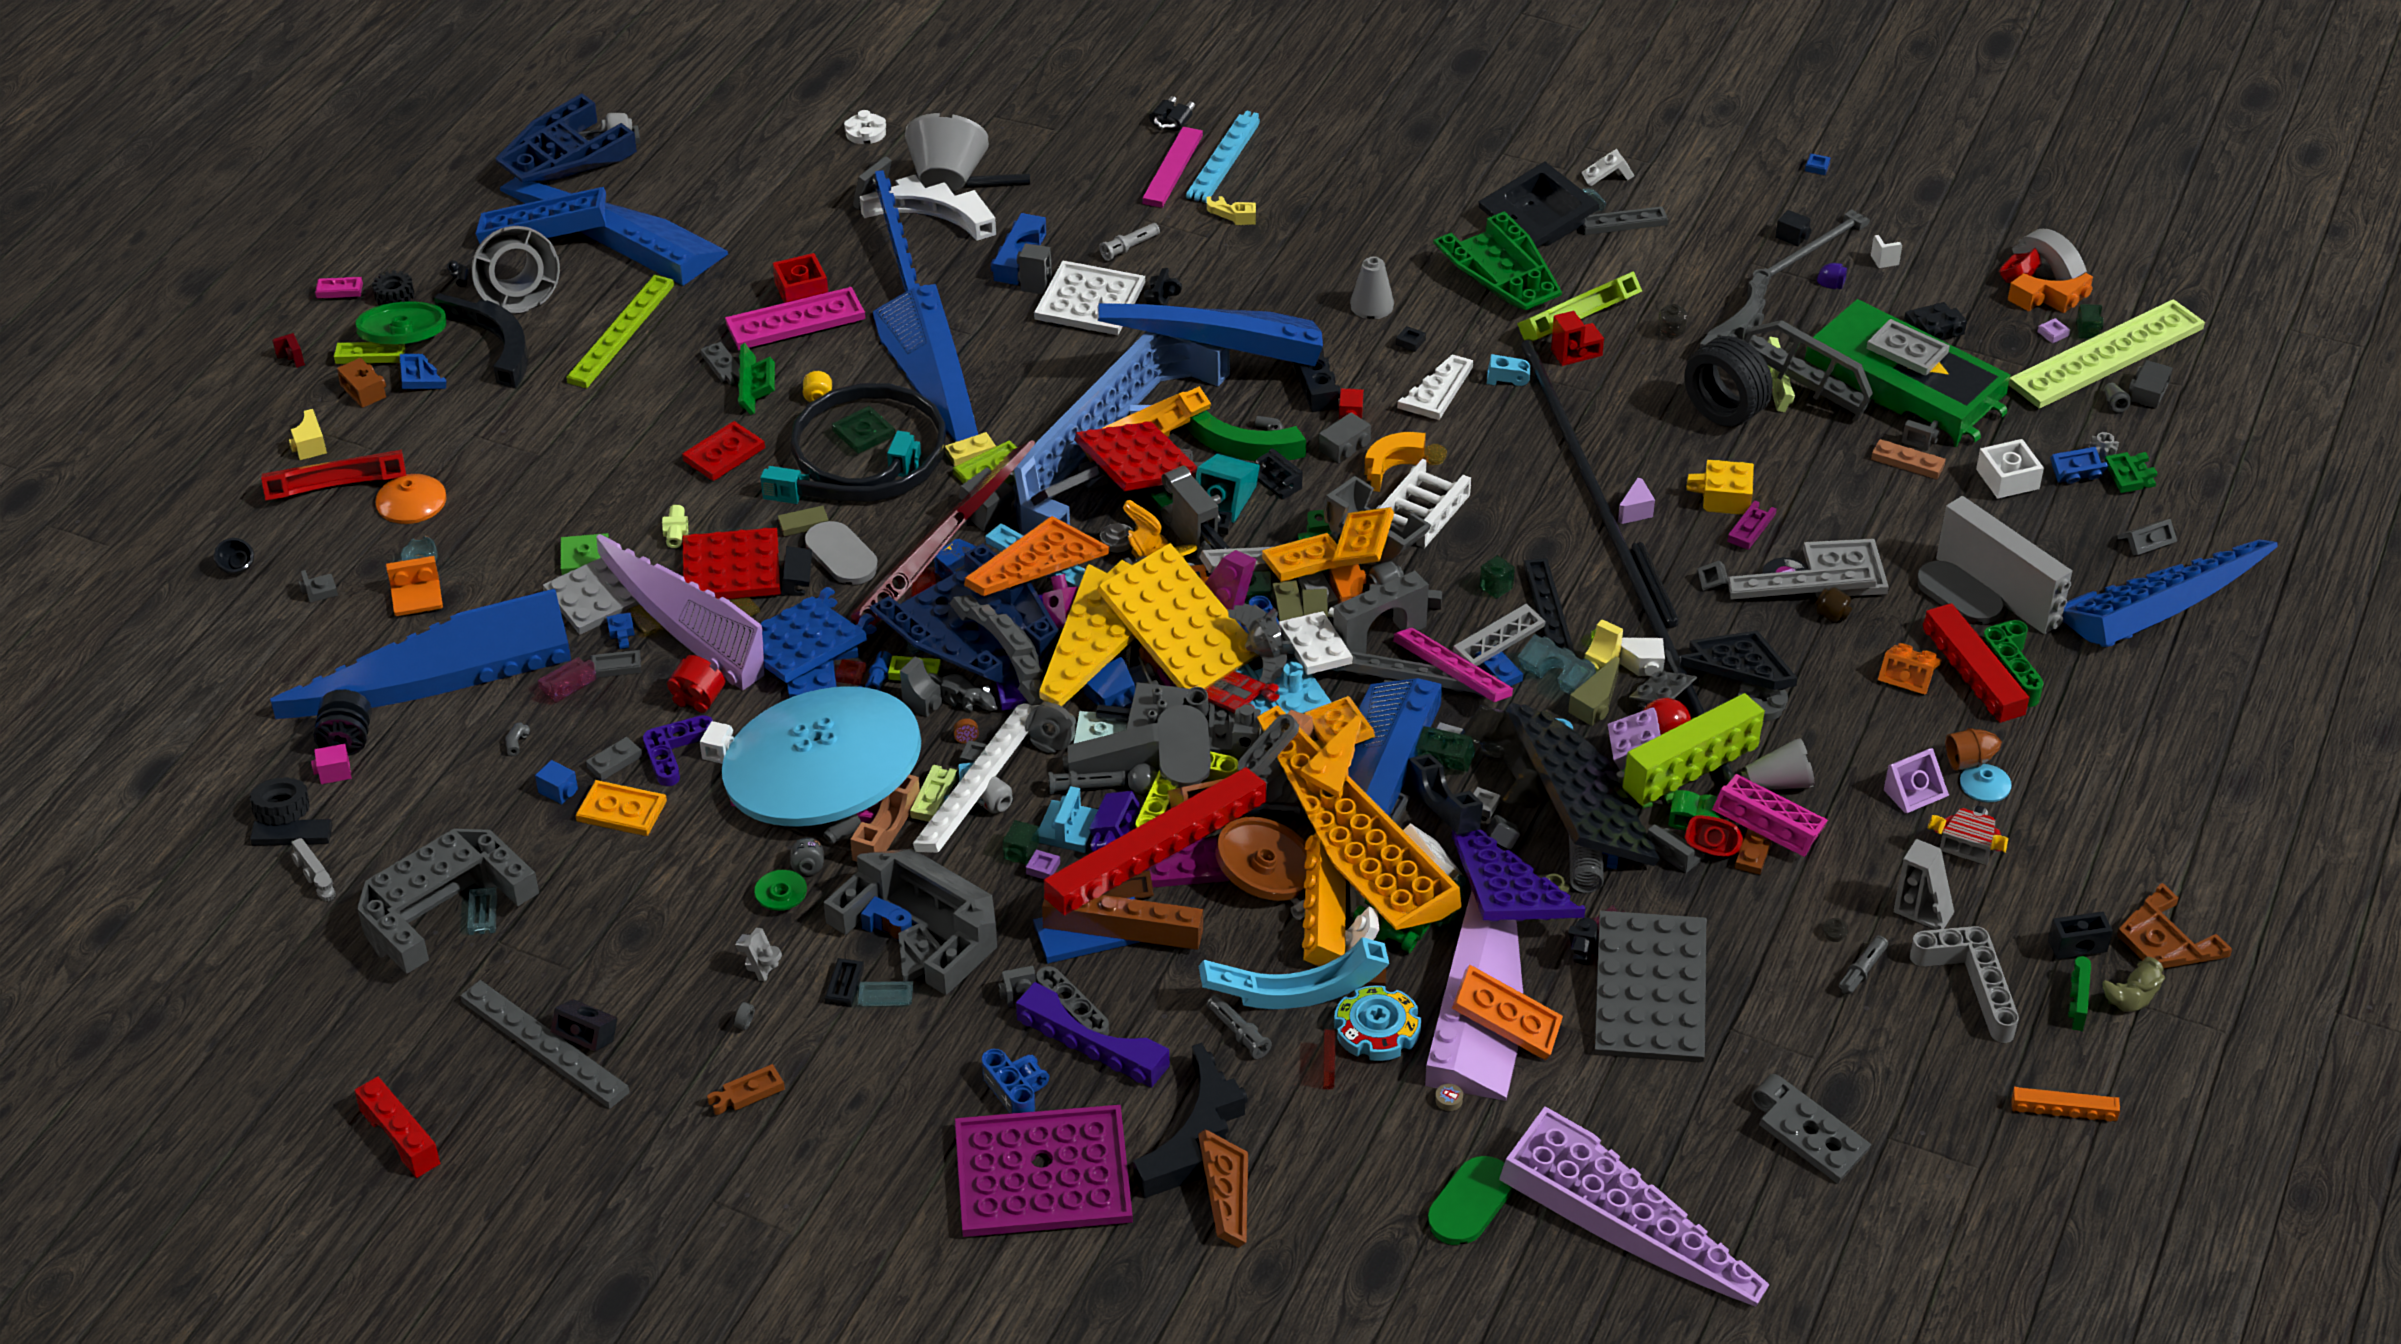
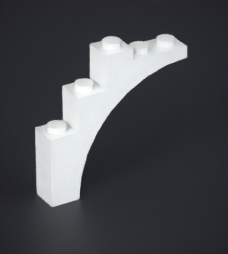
M912 175L896 180V186L891 187V191H889L894 193L895 206L893 207L898 208L899 213H919L946 219L965 229L976 241L996 235L995 217L975 190L955 196L945 182L925 188L917 176ZM877 191L860 196L861 214L864 218L883 214Z

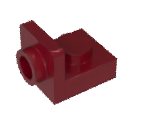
M294 333L272 340L277 358L287 356L288 360L294 361L296 368L305 365L301 348Z

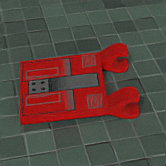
M1233 671L1205 689L1208 693V702L1235 713L1236 708H1240L1242 705H1251L1249 703L1260 693L1270 702H1275L1280 697L1279 694H1275L1279 690L1277 684H1265L1236 671Z

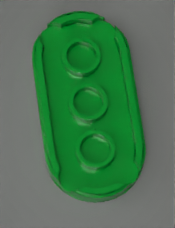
M1479 1156L1466 1161L1460 1167L1429 1209L1428 1220L1431 1232L1438 1240L1450 1245H1460V1242L1467 1241V1243H1470L1480 1237L1513 1191V1187L1499 1180L1504 1166L1503 1161L1490 1156Z

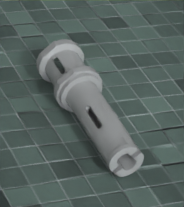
M1152 223L1125 236L1117 235L1110 242H1102L1099 246L1100 252L1105 260L1110 261L1115 255L1125 254L1130 247L1158 235L1160 229L1156 223Z

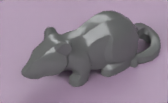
M934 673L928 674L936 684L940 685L941 698L946 703L954 707L960 703L968 713L973 711L972 706L974 705L988 711L997 710L989 686L985 685L981 689L976 687L967 677L959 674H949L945 677H940Z

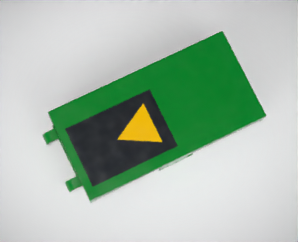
M1859 299L1855 300L1813 337L1862 364L1873 392L1870 399L1874 403L1891 409L1900 415L1905 411H1910L1930 423L1934 420L1939 421L1938 427L1953 438L1954 447L1958 446L1962 435L1972 436L1974 442L1981 438L1979 430L1972 426L1988 411L1997 410L2001 417L2007 414V407L1998 401L2007 394L2010 374ZM1890 319L1950 346L1948 354L1926 376L1866 349L1867 342ZM1808 346L1806 348L1805 360L1826 372L1832 359ZM1836 363L1831 375L1862 392L1855 373Z

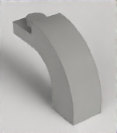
M2037 229L2020 239V244L2012 248L2014 254L2031 252L2036 248L2040 256L2051 266L2056 281L2074 279L2087 271L2080 254L2072 243L2061 234L2050 229Z

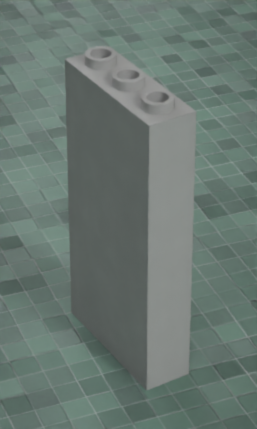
M1964 496L1946 505L1936 559L1957 565L2001 597L2004 607L2044 635L2052 629H2057L2063 622L2062 616L2064 607L2067 604V593L2071 586L2072 570Z

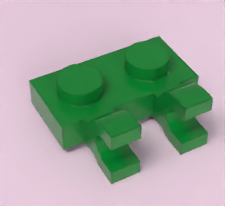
M2128 452L2105 456V462L2108 465L2107 469L2120 493L2140 490L2144 486L2147 488L2156 487L2153 477H2157L2158 473L2155 467L2147 468L2144 463L2149 461L2146 452L2135 456H2129Z

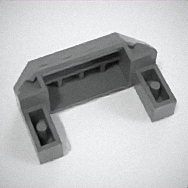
M452 829L365 881L357 908L363 933L380 958L388 955L408 974L429 961L424 939L408 923L474 883L486 895L499 888L514 904L519 906L539 894L536 874L491 830Z
M912 848L859 854L857 856L858 872L823 902L826 924L845 935L861 922V913L874 896L910 912L913 924L916 925L921 922L932 935L945 942L924 962L926 984L944 995L952 991L997 948L992 895L921 853L915 852Z

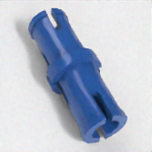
M882 651L877 654L875 663L869 669L870 676L865 688L881 690L883 681L888 677L887 671L892 659V655L889 652L884 651L883 656Z

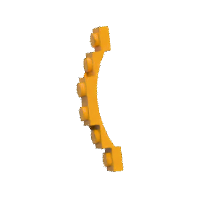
M1199 386L1188 392H1181L1103 428L1149 421L1154 423L1168 437L1171 430L1189 423L1190 417L1210 409L1211 403ZM1084 451L1089 461L1093 462L1094 460Z

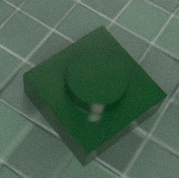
M1163 488L1150 493V501L1161 513L1162 507L1173 503V493L1170 494Z

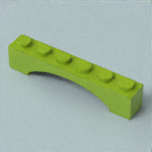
M1633 271L1517 323L1524 341L1528 339L1534 341L1552 333L1554 315L1574 310L1578 317L1582 319L1642 292V289Z

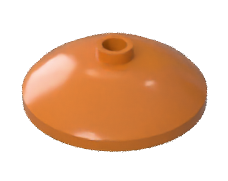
M406 474V476L390 480L379 490L375 499L378 513L390 522L398 524L418 523L435 516L443 508L446 502V491L442 483L433 477L423 474Z

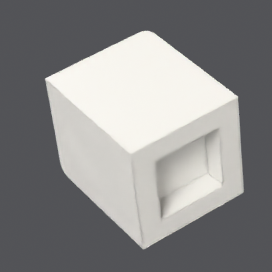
M1875 235L1871 257L1878 268L1899 265L1902 244L1900 242L1884 244L1880 236Z

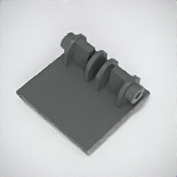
M1658 671L1643 685H1640L1629 696V699L1638 701V709L1641 712L1648 703L1657 698L1668 697L1674 699L1695 681L1697 677L1683 673Z

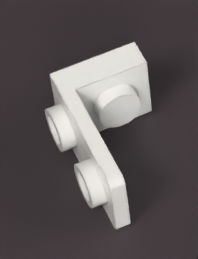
M1617 149L1582 171V175L1589 186L1594 185L1613 171H1616L1619 176L1623 174L1627 181L1634 177L1627 162Z

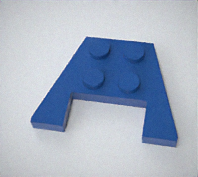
M857 645L787 682L789 698L814 690L836 687L833 661L858 658Z

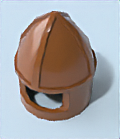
M1973 728L1948 734L1945 740L1949 763L1956 771L1971 767H1981L2000 750L2002 741L1995 734ZM1957 754H1959V765L1955 759Z

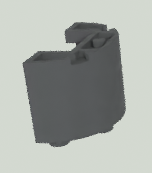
M1356 476L1333 490L1325 498L1324 520L1325 523L1329 524L1332 532L1330 536L1337 545L1347 514L1371 510L1367 507L1374 488ZM1414 513L1410 514L1404 530L1391 523L1380 561L1364 564L1377 565L1378 563L1391 561L1420 540L1429 531L1431 524Z

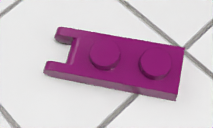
M1754 501L1728 534L1727 542L1749 550L1773 519L1777 509L1771 507L1768 512L1758 509L1760 502Z

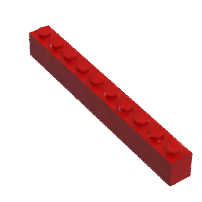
M1247 767L1241 769L1044 879V899L1065 916L1089 901L1100 897L1112 888L1121 885L1135 875L1142 873L1151 866L1160 863L1165 858L1181 851L1188 845L1201 840L1204 836L1222 828L1227 823L1241 817L1250 810L1261 806L1266 802V782Z

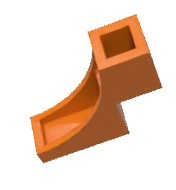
M2023 273L2011 282L2008 301L2027 311H2031L2043 302L2065 313L2091 294L2093 276L2085 273L2070 280L2050 281Z

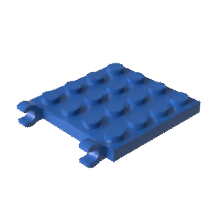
M826 587L820 592L817 599L813 596L806 598L801 603L785 609L780 614L761 623L764 668L787 683L867 640L866 635L873 634L877 630V627L869 624V622L875 619L870 614H864L859 619L857 625L853 624L831 609V607L837 604L834 598H829L835 591L830 587Z

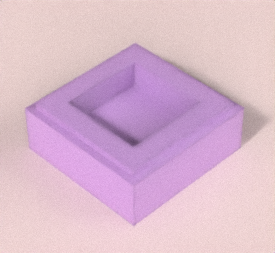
M2054 318L2039 325L2037 332L2053 344L2068 337L2070 329Z

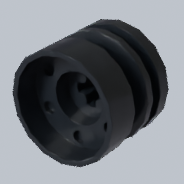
M347 689L326 693L319 703L313 733L314 741L319 748L345 744L348 756L359 753L365 747L368 737V727L372 714L370 702L358 692Z

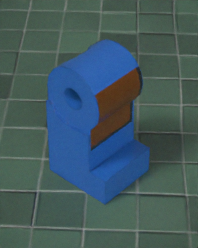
M874 896L861 913L862 929L872 932L874 928L889 933L895 940H899L898 933L912 927V916L907 910Z

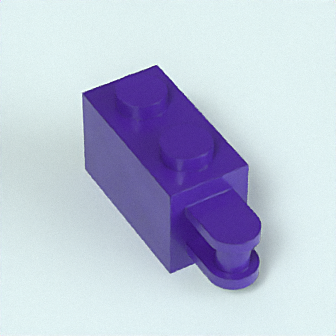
M1132 791L1107 793L1089 827L1091 835L1094 837L1091 842L1092 852L1133 830L1142 807Z

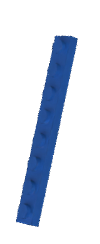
M883 170L875 171L877 193L904 290L907 292L920 285L919 283L915 284V281H917L915 268L910 267L912 266L911 254L906 253L908 250L906 237L902 238L904 231L902 222L898 223V220H900L898 208L893 207L895 206L894 193L889 192L891 191L890 179L885 178Z

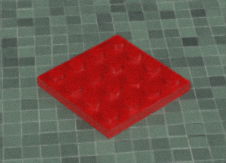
M1145 421L1137 424H1125L1123 426L1095 430L1089 429L1076 432L1074 441L1124 491L1163 485L1162 474L1183 465L1189 469L1191 475L1196 479L1197 466L1152 422Z
M777 527L683 535V577L685 582L690 583L692 581L698 584L699 589L703 592L707 589L714 592L717 599L721 597L733 599L781 594Z

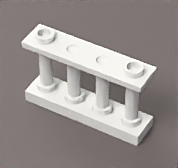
M1422 459L1416 466L1411 468L1408 476L1386 501L1376 509L1392 507L1394 511L1392 523L1404 528L1408 519L1395 514L1399 508L1424 517V520L1430 523L1431 527L1416 542V545L1425 549L1470 496L1471 477L1462 475L1457 482H1448L1426 473V460ZM1423 481L1446 490L1448 493L1439 496L1418 486ZM1410 495H1414L1434 503L1436 506L1434 509H1427L1406 499Z

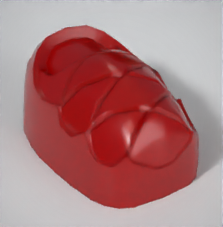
M2036 248L2031 252L2013 254L2002 265L1999 272L2004 281L2011 284L2023 273L2032 276L2036 269L2042 265L2041 256Z
M1703 815L1694 816L1689 821L1685 839L1691 847L1720 857L1734 856L1740 851L1743 844V836L1735 824L1721 818Z

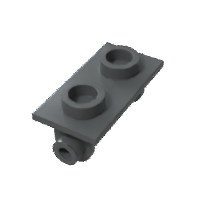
M1139 656L1140 664L1132 666L1129 671L1135 688L1137 682L1161 685L1157 679L1154 680L1153 678L1156 676L1152 665L1150 663L1145 664Z

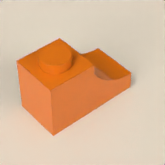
M1358 564L1329 569V585L1338 599V604L1363 593V584H1366V574L1364 570H1360Z

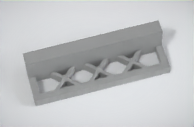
M1525 604L1454 645L1453 652L1478 666L1545 626L1546 621ZM1530 620H1533L1535 623L1530 625ZM1481 651V655L1475 658V653Z

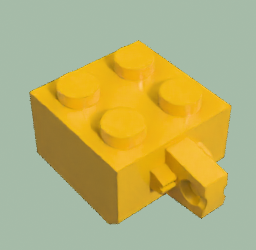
M1707 460L1705 473L1688 474L1687 491L1704 494L1703 508L1707 512L1744 515L1752 502L1754 464Z

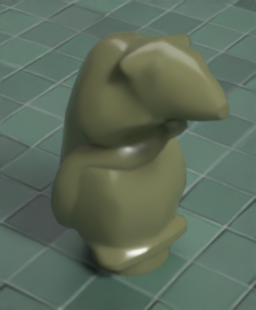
M2146 957L2143 961L2137 964L2138 968L2128 976L2126 984L2116 983L2114 985L2104 980L2102 984L2108 1003L2115 1005L2123 1012L2138 1011L2146 1007L2159 991L2165 979V976L2162 974L2163 966L2155 958Z

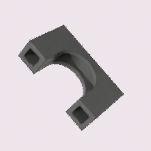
M1413 571L1334 606L1333 627L1349 651L1365 654L1367 632L1371 623L1382 612L1393 608V622L1401 631L1409 628H1414L1417 631L1427 626L1429 584L1416 571Z

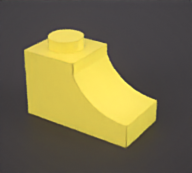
M313 409L304 411L303 421L299 426L291 429L293 438L289 439L292 453L297 452L299 460L327 453L323 435Z
M1601 620L1597 624L1593 641L1585 653L1584 672L1593 676L1615 656L1620 658L1622 628L1605 620Z

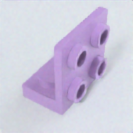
M1649 708L1608 724L1613 759L1620 771L1625 769L1628 751L1661 735L1655 708Z

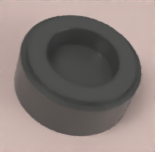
M746 1002L741 1004L735 1017V1028L744 1031L750 1026L755 1012L754 1005Z

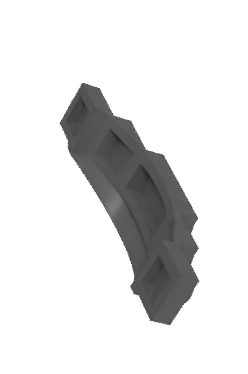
M1757 273L1750 280L1746 305L1729 320L1711 329L1700 343V348L1720 336H1732L1745 341L1752 327L1762 324L1764 320L1762 310L1766 303V300L1763 299L1767 290V285H1765L1766 275Z
M972 595L953 597L950 606L962 621L975 620L983 625L1005 649L1020 683L1017 689L1029 704L1033 706L1046 702L1039 697V690L1043 683L1041 681L1043 670L1040 668L1035 647L1022 628L1014 623L1007 614H997L989 604L979 605Z

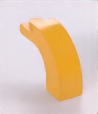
M1401 432L1391 434L1379 439L1368 449L1365 456L1364 475H1367V481H1371V486L1374 488L1373 491L1380 492L1383 474L1390 467L1399 464L1417 465L1424 458L1426 433Z

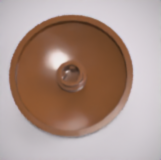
M1260 817L1239 818L1231 821L1222 829L1216 841L1215 856L1222 872L1236 886L1254 896L1277 901L1290 900L1306 892L1304 888L1306 879L1304 865L1307 857L1306 842L1297 833L1285 825Z

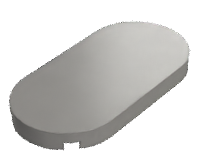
M827 521L818 523L807 531L805 536L806 548L812 549V556L838 582L844 584L852 582V585H859L868 582L875 576L878 568L877 557L846 525Z

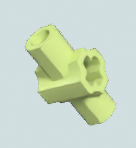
M672 505L669 509V517H663L662 519L663 537H667L666 544L670 548L680 547L682 536L688 535V517L684 516L685 509L681 505Z

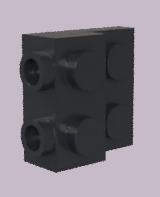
M1945 302L1905 311L1904 316L1909 325L1940 340L1965 335L1967 320L1957 308L1950 309Z

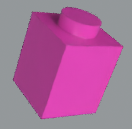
M345 744L315 749L316 760H311L314 775L319 774L321 784L352 779L350 761Z

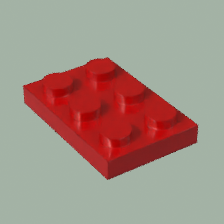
M733 421L682 453L683 461L714 481L765 449V441Z

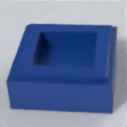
M1810 154L1805 165V171L1826 175L1831 158Z

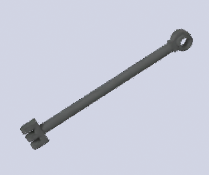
M1854 210L1848 211L1844 214V222L1770 268L1755 270L1752 279L1757 273L1766 275L1765 285H1768L1773 275L1852 227L1858 230L1863 229L1869 224L1870 219L1867 217L1863 218V215L1857 214Z

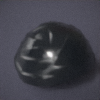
M228 538L220 542L215 548L214 562L222 572L234 575L240 574L252 566L254 551L246 541L239 538Z

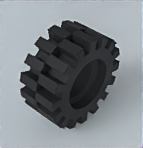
M394 270L390 274L387 271L384 276L382 274L378 275L379 278H375L372 283L375 301L378 305L411 302V299L414 298L412 278L409 274H404L403 271L396 273V270Z

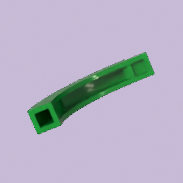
M1207 410L1190 417V422L1185 424L1187 430L1202 444L1230 457L1256 461L1272 448L1287 460L1306 457V439L1297 426L1272 431L1248 430L1224 423L1211 415Z

